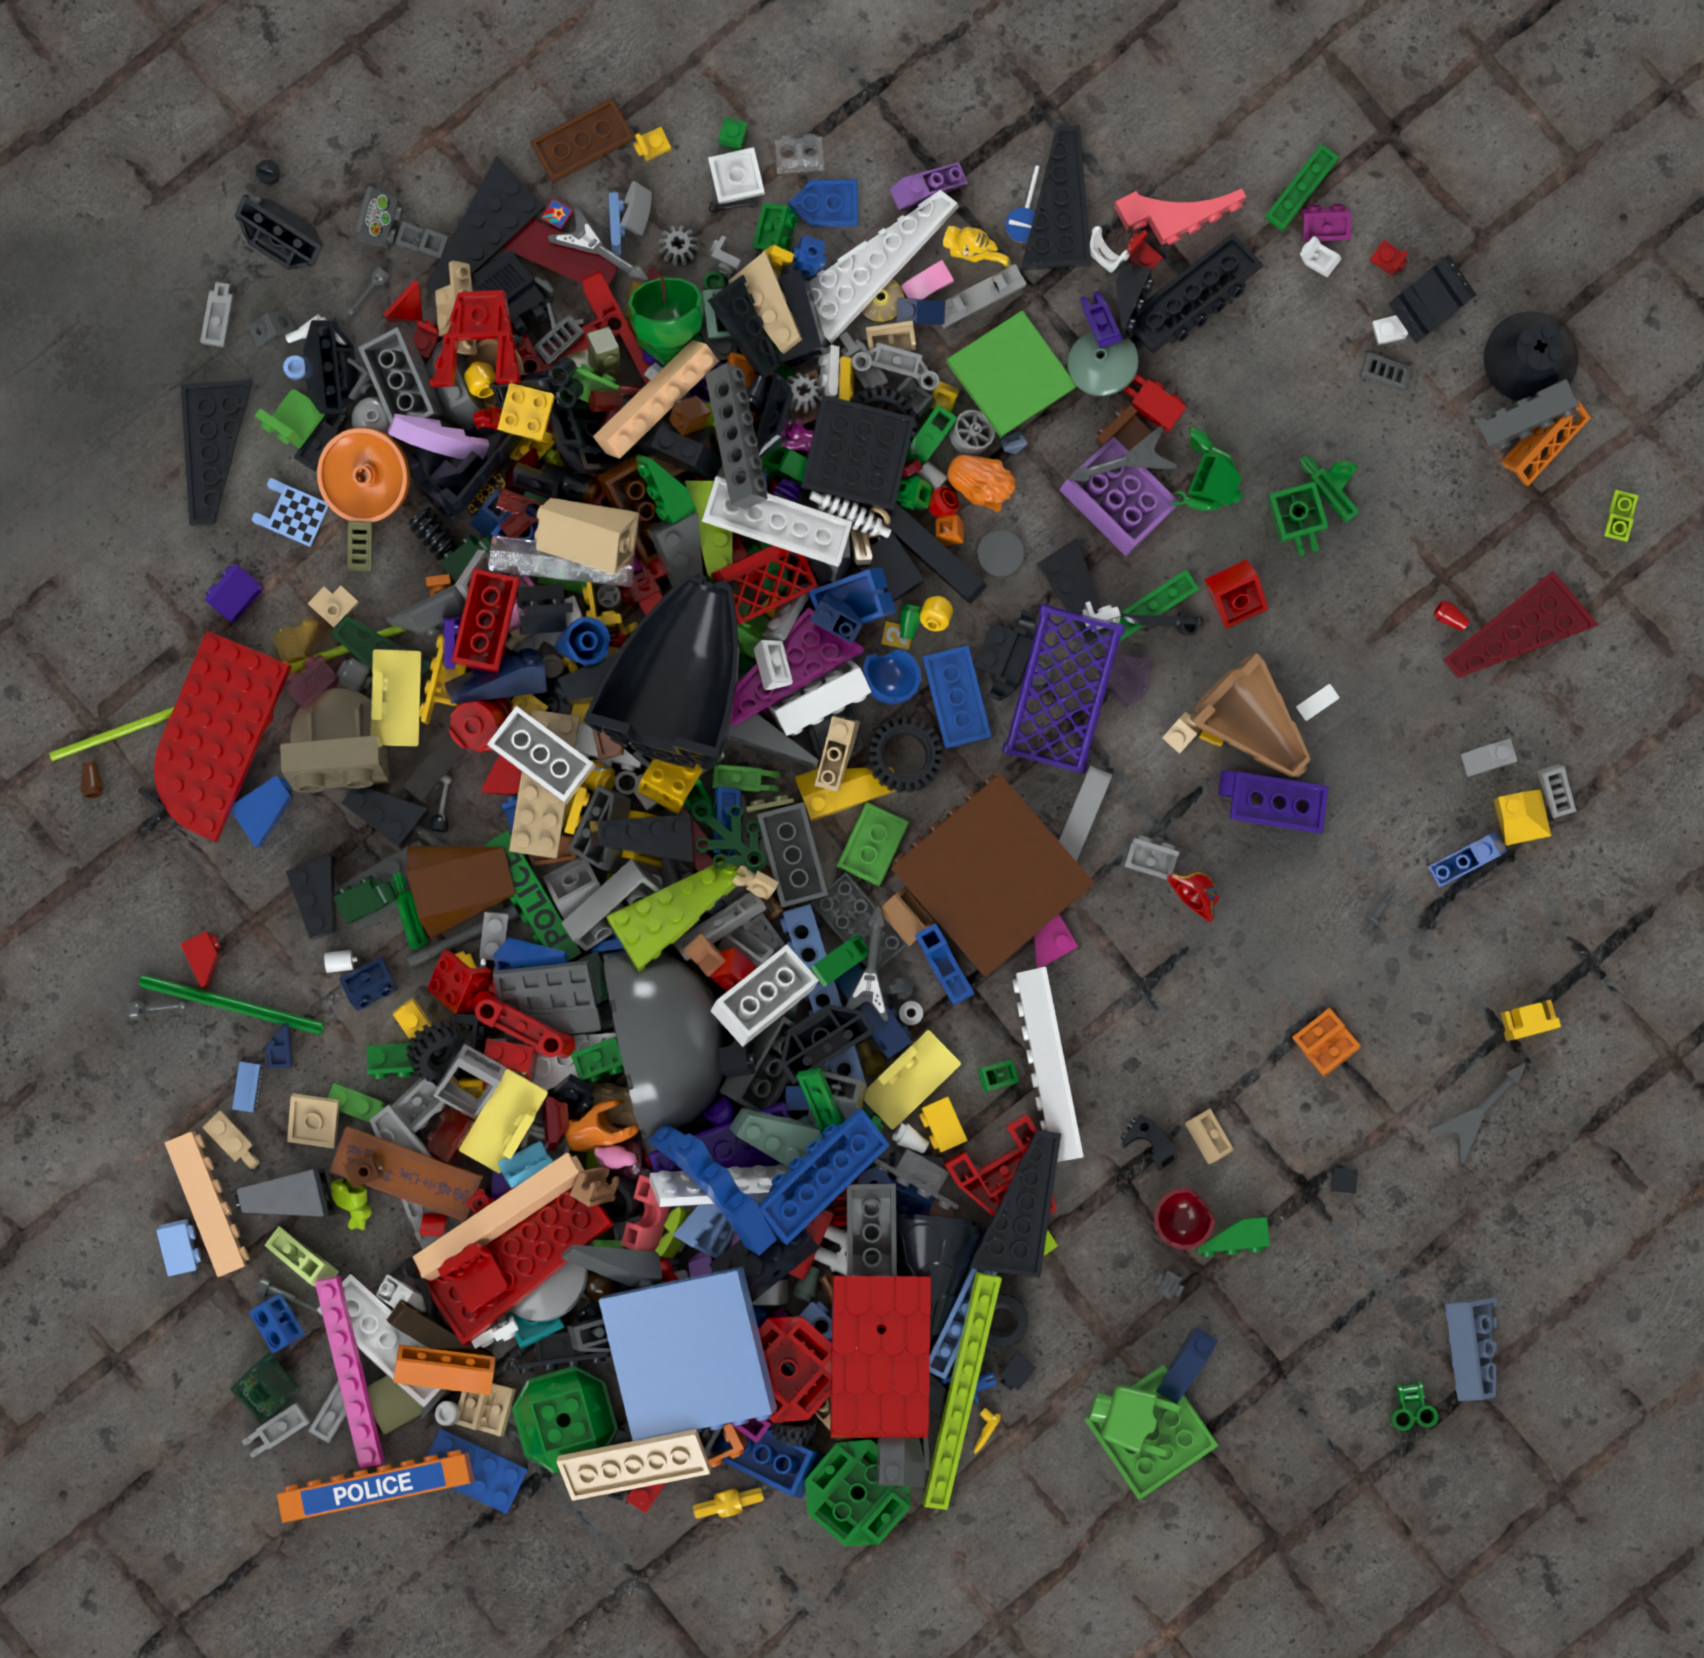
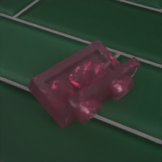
M312 655L303 663L304 668L299 673L294 671L287 677V684L283 687L302 709L338 677L324 661L325 658L322 655H317L316 657Z

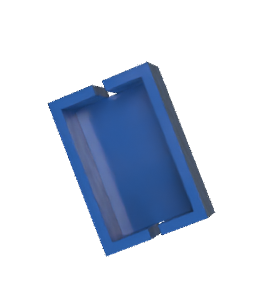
M882 567L869 569L809 591L815 610L827 592L847 603L863 624L896 613L890 592H885L888 584Z

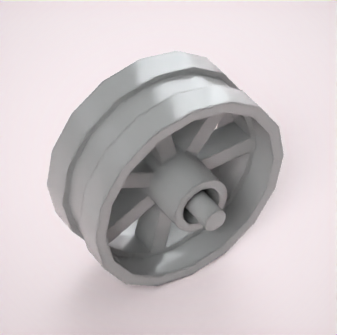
M967 410L957 417L950 428L949 436L952 444L958 451L974 456L984 452L992 443L995 437V430L981 411ZM965 419L972 420L971 426ZM958 422H960L965 429H958ZM985 430L986 436L980 434V432ZM978 440L986 444L984 446H979Z

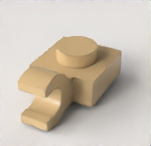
M742 865L738 868L737 873L741 874L743 878L736 875L732 880L737 886L747 885V890L765 900H768L779 883L759 871L754 874Z

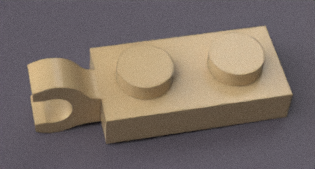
M219 1111L202 1127L235 1162L242 1158L250 1169H254L261 1163L249 1151L254 1146L252 1142L222 1111Z

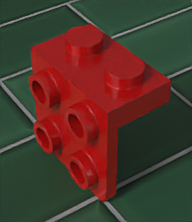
M443 950L429 982L428 990L453 1013L473 1014L475 1013L472 1009L473 999L479 992L486 991L493 972L489 968H469L450 950Z
M479 1243L467 1245L463 1248L462 1253L446 1259L443 1262L444 1265L437 1269L442 1278L453 1282L465 1308L469 1312L476 1311L508 1288V1283L489 1247Z

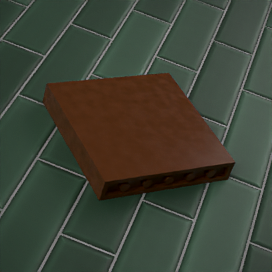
M994 774L990 775L982 782L985 785L982 790L977 792L974 789L964 798L967 803L961 808L957 805L946 814L949 818L944 823L936 822L928 829L931 834L924 840L920 836L910 845L912 850L906 856L903 852L892 861L894 866L891 868L985 977L1095 883L1001 774L997 777Z

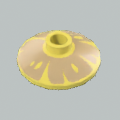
M893 279L879 292L885 295V299L880 301L875 297L862 310L865 317L872 321L885 322L897 316L898 298H904V294L900 285Z

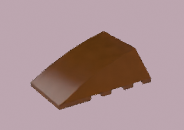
M407 846V875L419 920L430 938L516 894L505 847Z

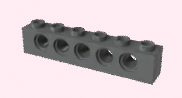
M725 363L705 374L730 504L746 510L768 499L766 482L763 477L762 462L759 457L758 441L754 432L753 417L750 412L744 373L742 368Z

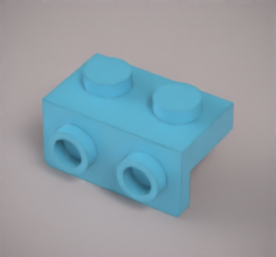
M538 1141L514 1153L511 1159L506 1157L498 1161V1165L507 1184L513 1188L551 1164L553 1160L546 1153L542 1142Z

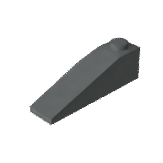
M877 1438L875 1485L924 1488L925 1460L919 1438Z

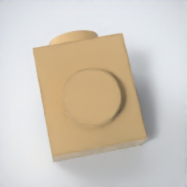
M1187 712L1162 737L1179 754L1202 730L1190 720L1191 714Z

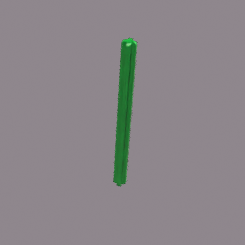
M144 974L141 975L139 980L140 987L281 1025L289 1023V1026L318 1035H321L324 1030L323 1022Z

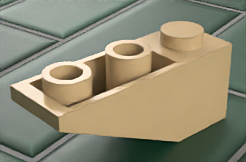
M839 715L832 716L815 786L836 792L839 791L855 744L860 721Z

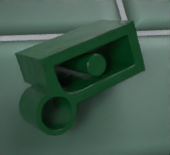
M471 534L461 542L462 546L457 550L451 549L442 557L443 561L440 563L456 583L478 549L486 550L494 562L497 560L496 557L502 552V548L491 535L481 539L479 535L474 538Z
M370 875L359 881L360 885L354 888L347 886L337 891L339 895L333 898L345 923L350 925L391 905L392 902L397 900L398 897L390 881L382 883L379 877L374 879Z

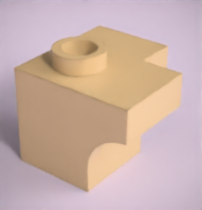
M342 586L333 594L323 587L308 603L334 629L346 616L351 618L353 610L359 604Z

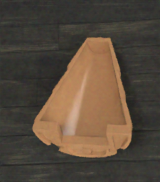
M1255 653L1239 663L1242 667L1229 670L1206 692L1194 707L1196 715L1192 713L1190 720L1198 728L1228 742V745L1253 756L1256 761L1289 777H1299L1306 771V764L1311 760L1296 723L1291 720L1283 698L1278 693L1265 661L1261 659L1258 653Z

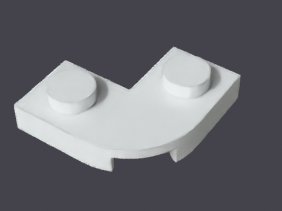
M513 1315L508 1317L509 1322L507 1320L501 1322L499 1319L480 1336L471 1341L474 1347H487L495 1341L493 1338L496 1341L501 1339L507 1341L516 1335L515 1331L518 1330V1324Z

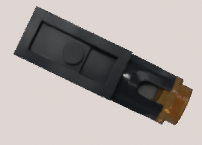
M546 461L540 470L517 462L514 467L511 486L546 499H557L562 494L573 499L593 501L597 494L599 483L594 482L591 476L580 474L576 470L565 466L560 467Z

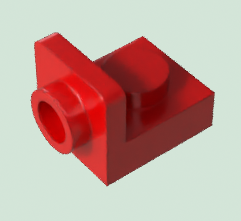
M1383 240L1369 261L1393 276L1396 270L1401 273L1408 263V260L1405 258L1409 252L1406 250L1401 252L1389 242Z
M427 320L424 323L418 321L413 339L421 357L428 360L435 344L439 342L441 337L439 336L437 325Z

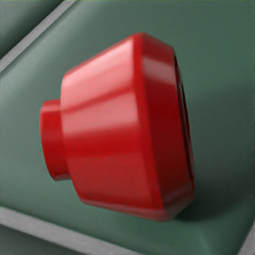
M937 487L930 498V512L940 518L953 516L958 512L959 500L956 494L947 487Z

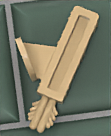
M872 507L869 512L881 514L884 518L883 526L889 528L890 517L888 513L882 508ZM862 525L857 530L850 528L849 540L855 564H871L873 555L869 545V538L873 536L869 535L870 529L866 533L860 532Z

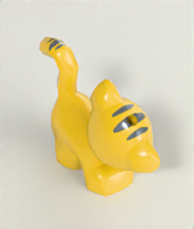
M948 226L943 238V246L950 249L952 257L962 258L971 262L985 259L997 261L1003 264L1005 268L1011 266V260L1007 255L992 252L998 250L997 245L981 229L968 226L961 230L959 227Z

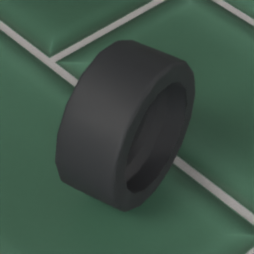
M615 1174L607 1178V1183L611 1185L612 1179L616 1176L619 1177L617 1189L624 1195L627 1209H619L612 1201L600 1205L612 1222L620 1223L626 1221L639 1211L641 1201L633 1198L637 1186L634 1181L625 1175Z

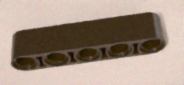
M402 1299L399 1300L386 1319L393 1327L430 1349L496 1357L481 1346L475 1348L472 1342L468 1346L462 1345L452 1328Z

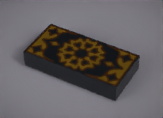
M501 472L494 474L468 505L467 509L471 516L478 513L497 488L500 487L509 495L512 493L505 490V479Z

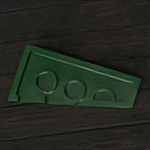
M348 616L330 633L353 656L368 666L371 672L373 650L409 651ZM421 658L420 678L431 667V662Z

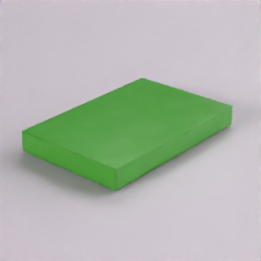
M866 802L836 867L880 887L910 822Z

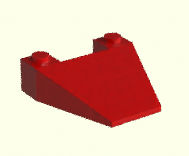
M1026 1113L1005 1125L1017 1146L979 1169H975L964 1150L943 1162L956 1185L992 1216L1035 1130H1037ZM1053 1194L1050 1214L1057 1211Z

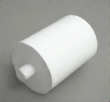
M352 950L326 952L324 954L326 972L354 970V962H357V957H353Z

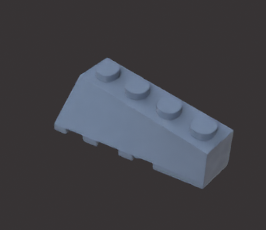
M1497 1297L1445 1304L1449 1343L1452 1352V1366L1456 1382L1455 1390L1458 1401L1484 1400L1496 1397V1365L1492 1363V1357L1496 1352L1497 1345L1496 1342H1493V1328H1497V1318L1493 1317V1306H1497Z

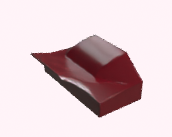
M546 1097L542 1104L545 1151H555L563 1141L564 1133L569 1128L568 1104L559 1102L553 1097Z

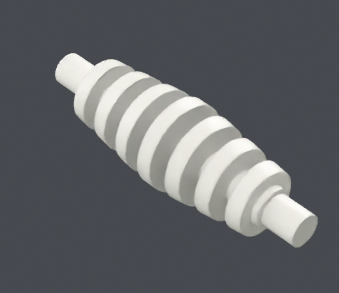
M812 491L809 499L818 503V509L822 512L825 508H828L827 514L833 515L836 512V517L843 518L844 516L845 520L853 521L851 525L853 530H857L862 525L860 528L862 533H866L870 529V536L874 537L876 534H880L886 538L889 537L891 529L883 526L881 518L877 517L873 521L874 514L872 512H869L865 517L866 508L863 506L856 512L858 503L853 502L848 508L850 500L844 499L839 504L840 497L836 496L831 500L830 494L821 495Z

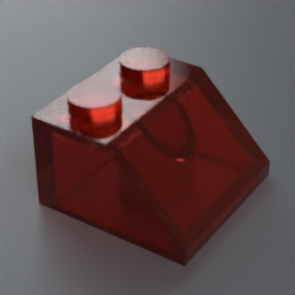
M451 1107L450 1110L446 1108L438 1120L441 1122L437 1130L432 1129L426 1138V1142H428L426 1148L447 1163H453L460 1152L461 1144L476 1121Z

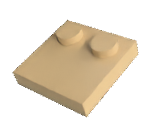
M293 1093L290 1099L287 1142L334 1149L337 1144L340 1100Z

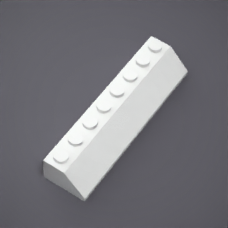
M1046 967L1016 973V979H1012L1014 993H1019L1021 1002L1017 1003L1019 1017L1024 1016L1025 1026H1021L1024 1041H1029L1030 1049L1026 1050L1028 1063H1033L1035 1073H1031L1033 1088L1038 1087L1039 1097H1035L1038 1111L1043 1112L1044 1120L1040 1121L1041 1130L1061 1133L1057 1162L1082 1158L1084 1156Z

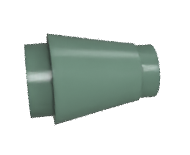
M810 1266L804 1280L799 1278L793 1287L794 1293L792 1296L800 1301L810 1303L812 1298H815L820 1270Z

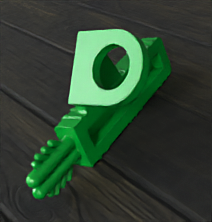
M1306 455L1300 458L1301 468H1303L1305 473L1311 475L1309 480L1316 482L1318 491L1337 512L1339 517L1345 523L1354 518L1359 513V510L1344 494L1342 489L1357 471V465L1351 462H1337L1327 473L1324 468L1317 469V463L1313 461V458H1308Z
M397 872L393 874L392 879L394 890L398 893L396 894L398 899L395 900L396 906L399 910L410 949L418 950L427 944V938L418 917L412 891L405 889L406 882L404 876Z

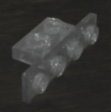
M908 1148L896 1169L877 1158L873 1161L876 1164L874 1168L881 1169L887 1174L891 1172L897 1176L895 1181L906 1187L912 1184L918 1188L916 1193L927 1199L933 1196L939 1200L937 1205L949 1212L951 1208L958 1209L959 1205L938 1194L949 1172Z

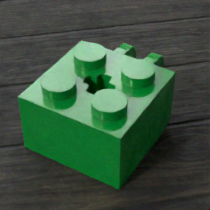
M1316 482L1269 494L1266 500L1279 544L1294 541L1297 554L1300 557L1305 553L1301 538L1308 536L1312 552H1318L1319 548L1315 534L1325 532L1328 524ZM1294 508L1302 512L1300 517L1293 515Z

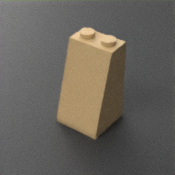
M550 498L538 509L537 519H539V525L535 532V540H537L536 550L613 575L634 555L639 513L554 498Z

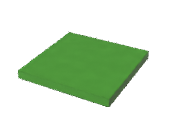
M1023 310L946 360V363L1000 438L1077 387Z
M1164 1364L1131 1386L1157 1394L1156 1397L1170 1401L1155 1392L1167 1372ZM1185 1395L1177 1403L1181 1405L1179 1413L1156 1405L1153 1407V1415L1157 1423L1154 1432L1145 1436L1143 1442L1165 1448L1167 1450L1166 1457L1143 1450L1137 1453L1109 1442L1101 1436L1102 1424L1089 1420V1416L1084 1418L1138 1500L1219 1446Z

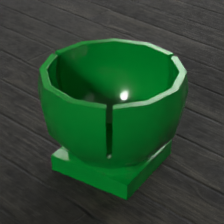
M663 277L665 302L663 300L661 278L640 285L631 293L628 302V317L637 335L638 345L663 366H666L692 340L703 343V339L697 335L702 327L705 304L702 294L695 284L681 278Z

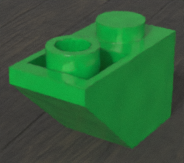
M782 447L767 454L763 465L777 477L791 479L801 485L807 458L791 449Z

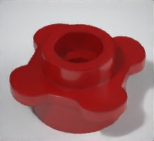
M477 1189L475 1195L466 1200V1206L477 1214L495 1200L489 1198L485 1194L484 1189Z

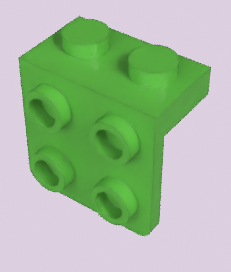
M295 389L288 393L272 416L262 409H259L255 414V417L261 422L259 426L269 434L275 432L277 434L276 438L286 445L290 442L299 449L325 416V414L319 413L308 397Z

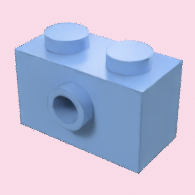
M188 1219L160 1225L156 1231L167 1275L173 1276L197 1270L199 1262H202L200 1249L195 1248L193 1239H196L194 1226L189 1225Z

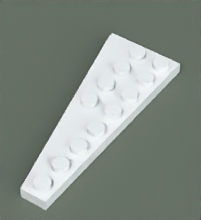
M939 190L918 204V208L906 216L902 215L899 217L896 223L887 229L883 228L878 232L877 236L868 242L864 241L839 258L838 262L825 271L821 270L815 278L809 281L824 337L831 344L959 208L957 202L942 190Z

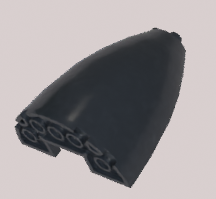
M687 575L672 588L640 621L622 645L599 685L583 721L597 733H602L603 730V733L610 737L609 740L623 747H627L630 744L633 749L639 751V754L692 769H695L696 764L705 770L713 769L714 765L718 766L731 723L739 674L738 624L731 584L722 580L713 584L709 583V578L703 575H696V577Z

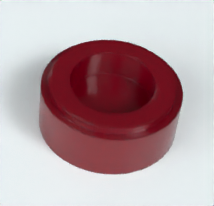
M914 459L906 462L902 477H907L920 471L923 468L920 460Z

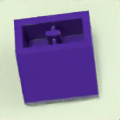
M234 564L232 567L228 566L223 571L220 582L217 585L213 584L205 594L207 597L204 599L232 624L238 621L264 590L257 581L237 564Z

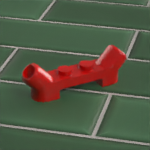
M487 991L479 992L473 999L472 1009L478 1020L482 1023L512 1035L536 1048L535 1051L547 1057L557 1056L567 1059L573 1053L575 1048L573 1036L555 1030L500 1001Z

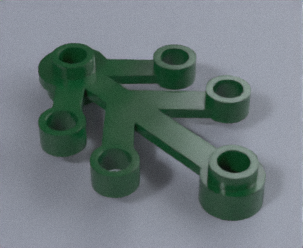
M705 801L695 803L692 809L693 818L698 822H705L724 839L708 840L703 837L699 838L695 844V849L698 853L705 854L709 850H736L741 855L725 856L721 853L716 854L713 858V866L718 870H722L726 866L742 865L751 872H757L765 867L766 856L759 850L758 834L761 827L757 821H750L746 825V833L749 835V848L741 842V818L743 816L741 806L732 805L729 808L728 815L731 819V833L711 814L712 809L709 803ZM704 810L706 815L701 817L697 812ZM733 810H738L740 814L738 816H734L731 812ZM754 825L758 830L751 832L749 827ZM704 842L707 844V847L701 849L698 844ZM721 858L724 860V864L718 865L716 860ZM756 858L759 862L757 864H751L750 859Z

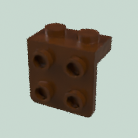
M1130 404L1126 409L1121 407L1113 416L1115 420L1110 425L1105 423L1097 431L1099 436L1095 443L1101 448L1114 436L1130 451L1152 431L1136 417L1137 410ZM1158 439L1154 450L1160 445V439Z

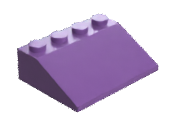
M1113 436L1082 466L1088 468L1123 457L1129 451ZM1123 466L1091 476L1086 482L1070 481L1067 479L1060 488V491L1125 556L1130 554L1177 507L1172 505L1171 501L1180 503L1146 468Z

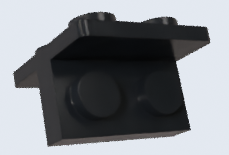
M563 584L519 587L517 602L521 635L563 632L567 628L566 613L573 612V603H565Z

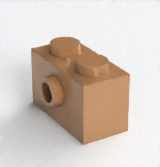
M907 886L897 892L880 908L885 920L890 923L909 946L917 941L915 934L937 923Z

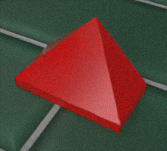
M416 280L383 313L389 323L422 321L421 287Z

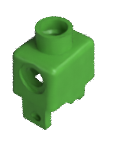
M1118 1384L1114 1386L1111 1396L1100 1392L1096 1393L1090 1410L1089 1420L1102 1424L1101 1436L1109 1442L1137 1453L1143 1450L1166 1457L1167 1450L1165 1448L1143 1442V1440L1149 1433L1154 1432L1157 1423L1153 1415L1154 1405L1178 1413L1181 1405L1158 1398L1154 1392Z

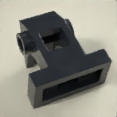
M1142 1114L1137 1119L1133 1117L1126 1128L1129 1132L1127 1134L1123 1132L1120 1136L1121 1140H1123V1148H1126L1136 1140L1149 1141L1154 1147L1152 1160L1158 1171H1161L1178 1158L1177 1149L1170 1143L1156 1122ZM1144 1128L1149 1129L1147 1132L1142 1131Z

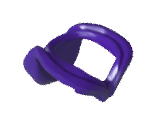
M726 1095L723 1096L707 1112H703L702 1120L714 1126L733 1121L738 1108L737 1102Z

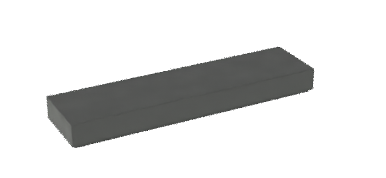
M598 1005L596 1009L529 1015L568 1035L600 1031L602 1029ZM505 1032L507 1042L521 1041Z

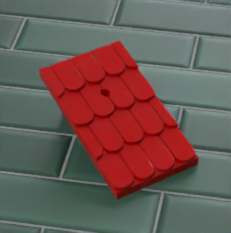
M833 1277L830 1438L928 1437L931 1277Z

